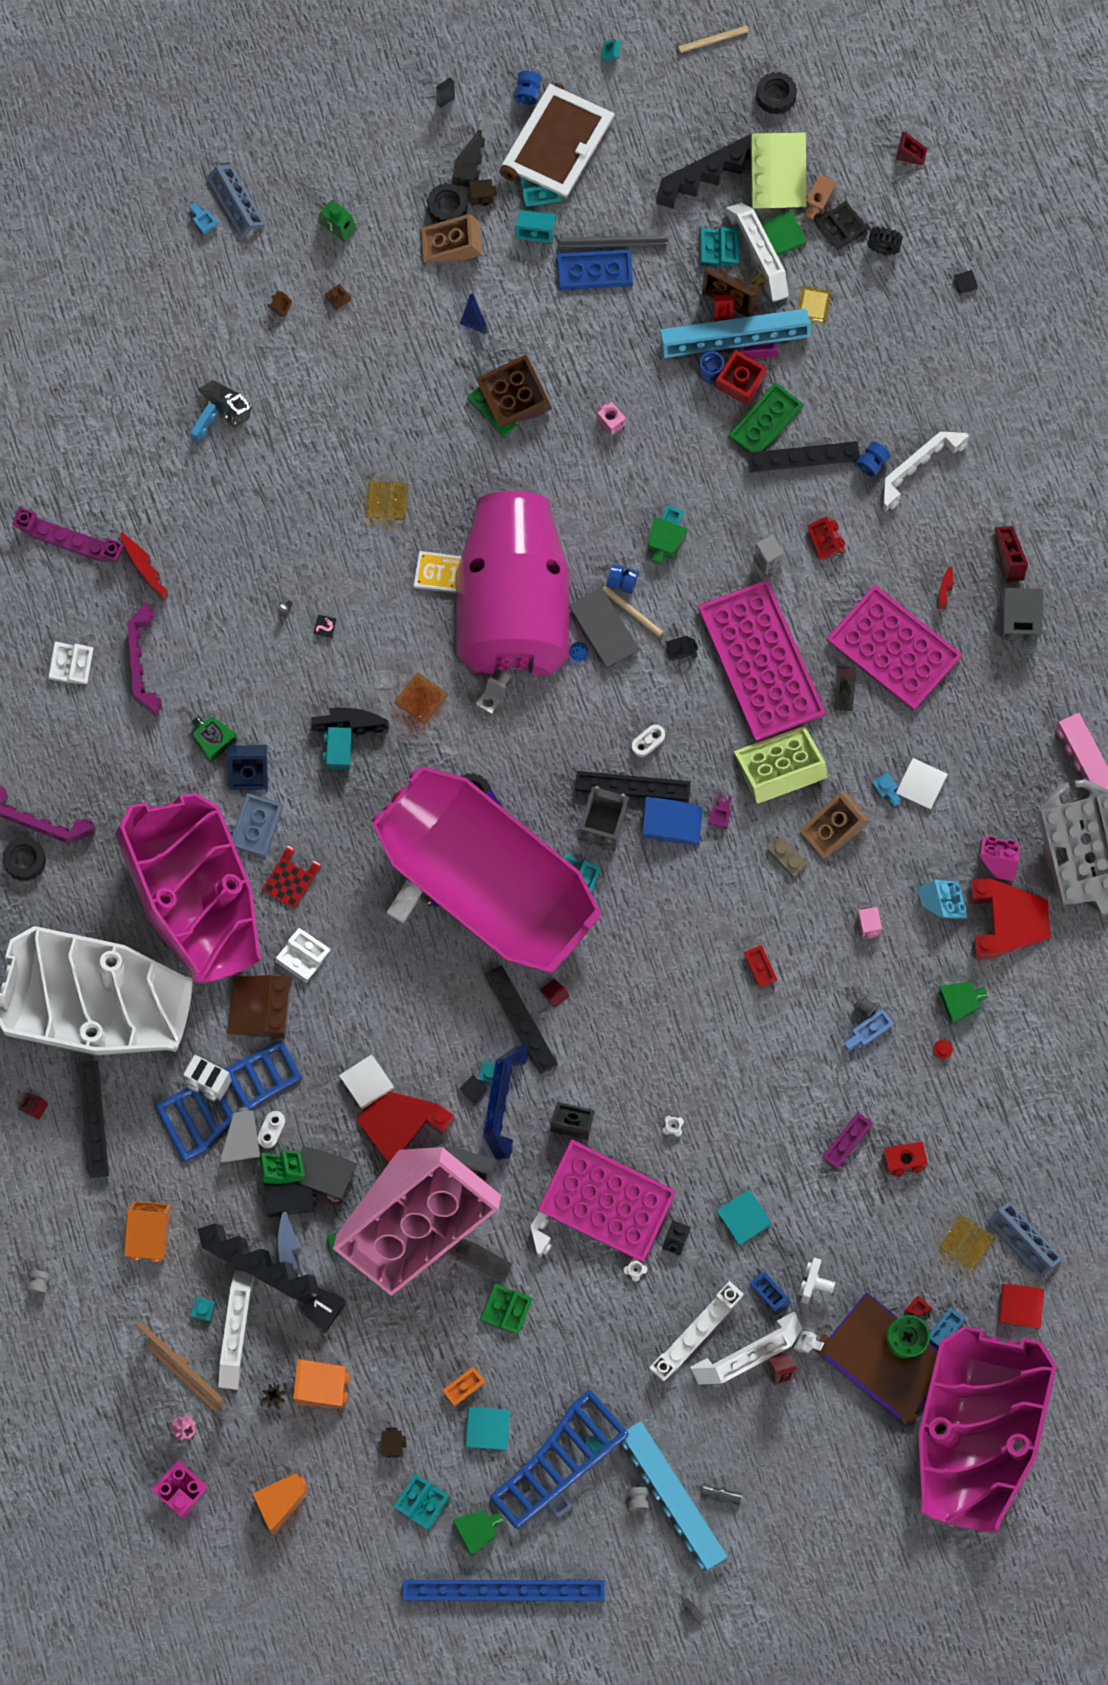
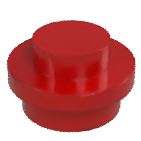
M946 1040L937 1041L933 1047V1053L939 1059H947L953 1052L952 1045Z

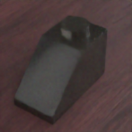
M836 666L834 710L853 711L856 680L855 667Z

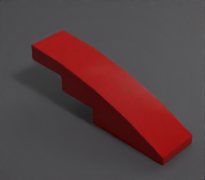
M121 532V541L136 571L149 588L164 601L168 597V592L158 582L160 579L159 573L149 565L151 562L150 555Z

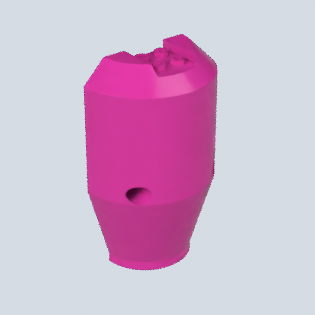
M501 491L484 495L476 501V511L457 568L456 656L474 674L494 675V669L498 667L500 670H507L509 668L527 670L532 668V675L551 676L569 659V568L551 513V503L542 495L525 491Z
M197 793L181 795L174 802L168 803L163 807L152 806L149 808L147 802L130 805L115 833V838L148 921L189 971L193 981L196 983H208L240 973L259 962L262 957L259 952L252 888L219 806Z
M963 1326L940 1341L919 1429L922 1492L920 1513L937 1521L983 1532H998L1004 1516L1036 1461L1057 1365L1040 1341L1022 1338L1021 1345L1011 1340H1007V1343L1000 1342L999 1338L987 1336L984 1330ZM946 1429L944 1434L939 1435L941 1430Z

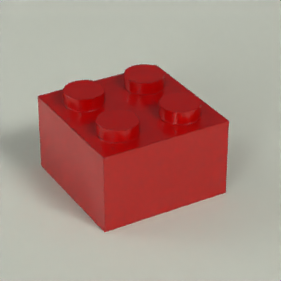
M735 350L716 379L715 388L748 406L766 378L767 367Z

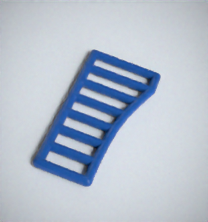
M282 1040L224 1069L230 1074L231 1085L242 1104L241 1108L248 1107L249 1110L302 1080V1075ZM277 1050L282 1054L293 1075L282 1081L269 1057V1054ZM261 1058L275 1083V1086L266 1091L251 1064ZM245 1068L259 1094L251 1101H248L234 1072ZM186 1088L155 1105V1109L183 1161H188L205 1152L229 1128L233 1112L224 1096L218 1102L227 1119L219 1127L199 1090L195 1092ZM191 1094L212 1131V1134L205 1141L200 1136L182 1099ZM174 1103L197 1145L196 1148L188 1152L164 1109Z
M588 1390L571 1404L558 1426L537 1453L508 1481L490 1495V1499L512 1526L518 1529L629 1436V1432L592 1390ZM588 1400L595 1405L619 1433L611 1441L608 1440L580 1408ZM574 1414L579 1417L604 1446L597 1453L594 1454L568 1424ZM563 1431L588 1458L580 1467L556 1441ZM551 1447L573 1472L564 1480L544 1458V1455ZM537 1463L542 1466L557 1484L549 1493L530 1472ZM523 1477L542 1497L534 1506L515 1485ZM508 1490L526 1510L518 1519L500 1499Z

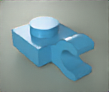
M196 202L189 206V211L195 216L192 219L193 223L203 235L219 225L208 209L202 211Z
M889 772L872 781V785L881 799L887 797L893 807L900 804L899 801L901 799L895 792L898 790V786Z

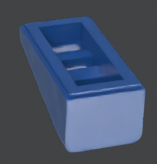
M764 1271L749 1283L776 1315L791 1303L789 1297ZM764 1280L767 1281L762 1287H757ZM772 1286L768 1292L763 1293L768 1287ZM775 1292L778 1293V1294L775 1295L771 1300L768 1299V1298L771 1297Z

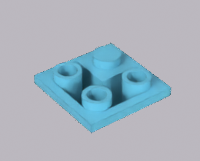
M933 880L918 887L921 904L929 911L941 918H968L959 882Z

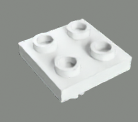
M814 1258L812 1263L808 1262L804 1274L807 1281H802L798 1294L802 1296L800 1301L802 1303L808 1304L812 1290L819 1289L830 1294L833 1292L835 1282L819 1278V1275H817L821 1259Z

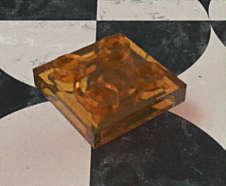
M417 672L396 698L395 704L425 725L448 697V693Z

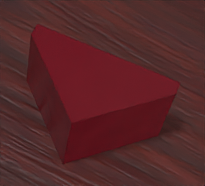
M902 132L896 160L924 165L928 148L906 132Z

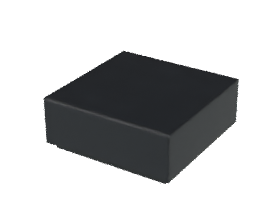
M972 270L954 275L960 294L978 288Z
M472 1075L459 1090L474 1103L487 1088Z

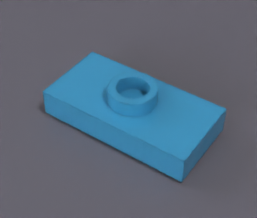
M950 1307L931 1331L930 1342L939 1348L940 1341L956 1332L966 1319Z

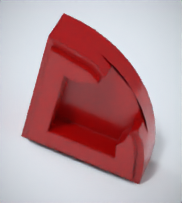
M917 1296L905 1309V1312L912 1316H923L933 1308Z

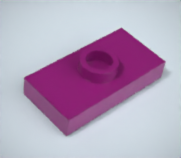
M777 342L740 347V353L751 359L778 357Z

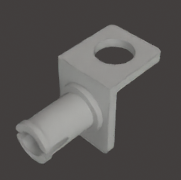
M501 671L496 680L490 677L485 692L477 701L476 706L492 714L503 699L505 685L510 680V675ZM490 699L493 702V706L487 707L483 704V701Z

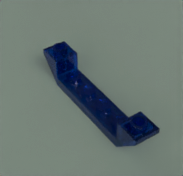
M526 1044L513 1047L495 1062L483 1136L497 1160L510 1159L513 1150V1139L500 1136L503 1129L502 1122L506 1110V1098L509 1092L512 1065L526 1064L529 1047Z

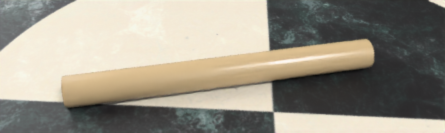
M746 25L678 46L679 53H683L748 33L749 30Z
M603 587L605 594L657 637L660 638L664 632L609 587Z

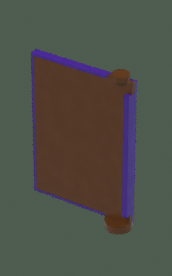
M866 1292L832 1335L828 1337L824 1334L820 1338L819 1342L824 1343L821 1351L813 1350L902 1424L906 1425L907 1422L912 1424L918 1416L915 1412L927 1399L938 1350L929 1343L927 1348L918 1356L905 1359L893 1355L887 1348L885 1334L888 1326L898 1317ZM903 1333L904 1337L902 1338V1340H907L909 1343V1338H911V1335H906L905 1333Z

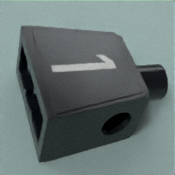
M318 1287L320 1296L301 1301L304 1303L301 1311L322 1333L326 1334L346 1305V1300Z

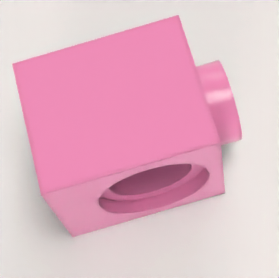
M613 402L608 405L604 404L599 408L597 420L611 436L626 425L625 416ZM612 415L615 418L613 420H608L606 416Z
M878 907L859 910L857 917L861 936H867V938L878 937V934H881L882 931Z

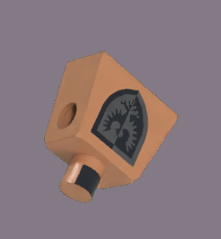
M819 174L806 201L808 211L805 217L807 219L815 221L818 214L824 215L836 193L835 181Z

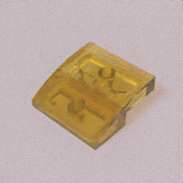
M370 480L368 484L366 517L384 520H405L408 483L396 481L386 483Z
M960 1215L939 1248L974 1271L994 1242L995 1237L979 1228L976 1223Z

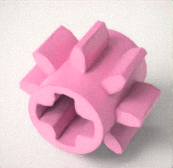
M186 1414L183 1418L177 1416L172 1422L173 1430L171 1433L180 1441L184 1438L190 1439L195 1433L194 1425L196 1422Z

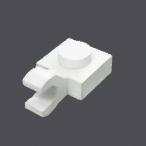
M801 1331L793 1349L802 1353H809L812 1349L821 1351L824 1343L816 1341L817 1335L814 1333Z

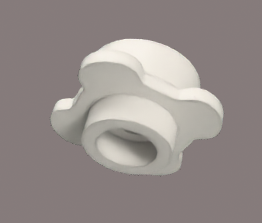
M667 1116L663 1133L666 1135L674 1134L676 1137H679L682 1134L681 1126L684 1124V1120Z
M633 1258L629 1266L624 1267V1273L629 1274L634 1282H638L641 1275L647 1273V1267L643 1266L639 1260Z

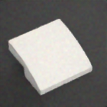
M55 641L47 679L87 684L93 647L80 644L69 645Z
M913 758L896 793L931 809L948 774Z
M299 928L288 940L286 947L276 957L275 962L307 983L324 961L330 949Z
M372 1054L339 1075L361 1109L394 1089V1086Z

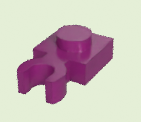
M719 793L717 796L719 806L713 805L708 825L727 829L732 809L726 807L731 804L732 797L729 796L728 800L723 802L721 800L722 794Z

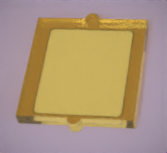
M802 286L798 310L807 309L810 321L826 322L832 291L819 289L818 287Z

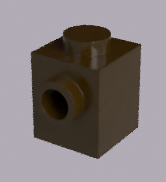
M492 179L470 181L471 205L488 206L493 204V197H496L497 193L496 185L492 186Z
M396 1427L386 1428V1431H382L383 1458L403 1457V1448H407L406 1436H402V1430L398 1431Z

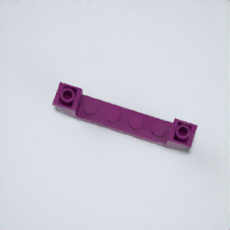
M20 507L12 522L14 527L31 538L100 562H118L124 547L123 543L106 538L104 542L38 519L36 513Z
M144 603L127 622L133 695L136 702L154 716H159V710H162L161 698L157 697L156 692L145 693V683L141 682L140 676L144 675L143 664H139V657H142V648L138 646L137 640L141 639L140 628L151 627V620H154V610L150 609L149 603Z
M0 786V817L67 844L79 841L96 832L93 823L87 819L79 820L76 818L71 832H69V829L59 825L56 827L51 825L52 823L46 819L41 818V820H38L28 812L20 813L10 805L4 806L8 795L5 788Z

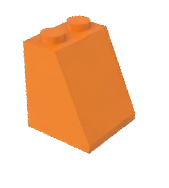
M132 1201L127 1212L124 1256H129V1259L140 1260L141 1258H149V1261L159 1262L161 1259L164 1260L167 1250L172 1204Z
M297 1359L293 1397L295 1405L343 1409V1404H347L348 1400L345 1384H349L350 1372H347L346 1366Z
M297 1473L253 1493L271 1535L280 1529L307 1497L305 1492L308 1490L303 1476L298 1477Z

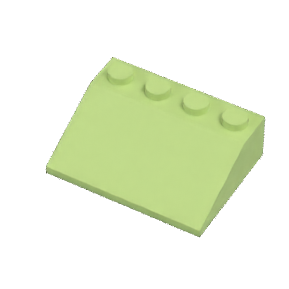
M806 133L750 134L751 208L806 207Z
M805 726L734 751L748 788L757 804L828 778L825 761Z

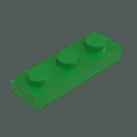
M480 386L467 396L472 405L503 438L518 427L517 423L502 427L498 426Z

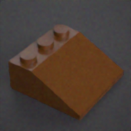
M706 267L704 270L703 294L713 299L714 296L733 295V310L746 317L753 315L762 297V293L757 288L745 285L742 280L728 276L721 269L717 270L712 267Z
M527 355L476 378L499 427L536 417L552 409Z
M275 975L233 977L227 1034L285 1039L291 978Z

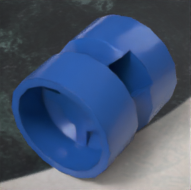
M533 71L519 72L517 78L518 86L515 90L514 99L522 104H536L541 76Z
M712 351L705 353L701 357L699 376L704 382L709 384L716 383V379L724 368L722 356Z
M873 441L865 449V453L861 454L858 458L856 465L866 475L875 477L881 470V465H884L891 455L884 446Z
M613 563L606 587L616 590L621 588L623 592L632 594L639 571L631 568L625 570L623 566Z

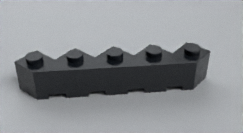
M750 134L662 178L657 192L656 204L674 209L678 193L697 197L701 181L719 186L724 170L742 174L746 159L751 160Z
M214 1223L197 1229L203 1249L298 1301H305L320 1296L315 1276L307 1274L296 1278L291 1263L284 1261L273 1265L269 1251L258 1249L250 1252L247 1239L240 1236L227 1239L223 1225Z

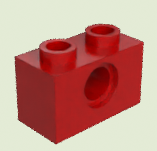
M923 1141L884 1148L883 1151L887 1174H893L894 1177L904 1175L906 1171H912V1173L924 1171L923 1168H926L928 1164ZM902 1156H908L911 1162L909 1164H904L901 1162L900 1158Z

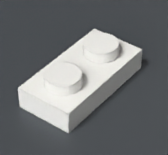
M406 881L388 909L387 914L404 924L423 892L411 882Z

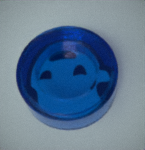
M582 642L573 643L569 650L571 659L576 662L584 661L588 656L586 644Z

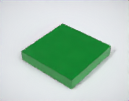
M792 210L761 222L777 256L807 244Z

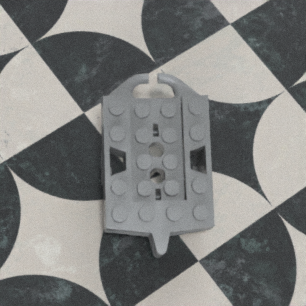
M1088 780L1074 781L1075 788H1086L1090 793L1089 797L1062 804L1059 801L1060 795L1070 790L1069 784L1064 783L1053 790L1040 810H1037L1044 839L1042 850L1045 863L1052 872L1060 904L1066 905L1091 901L1096 912L1106 914L1108 912V790ZM1085 833L1088 836V841L1082 844L1080 837ZM1054 847H1061L1064 860L1059 864ZM1088 852L1093 856L1089 863L1085 861V854Z

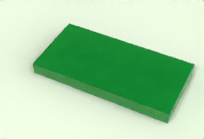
M775 382L731 431L728 438L747 453L765 451L804 407V404Z

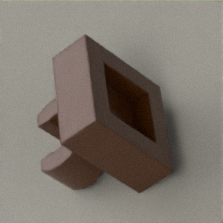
M341 284L325 293V297L335 310L351 300V297Z
M277 291L275 295L271 296L273 299L272 303L267 306L280 317H285L292 300L284 292Z

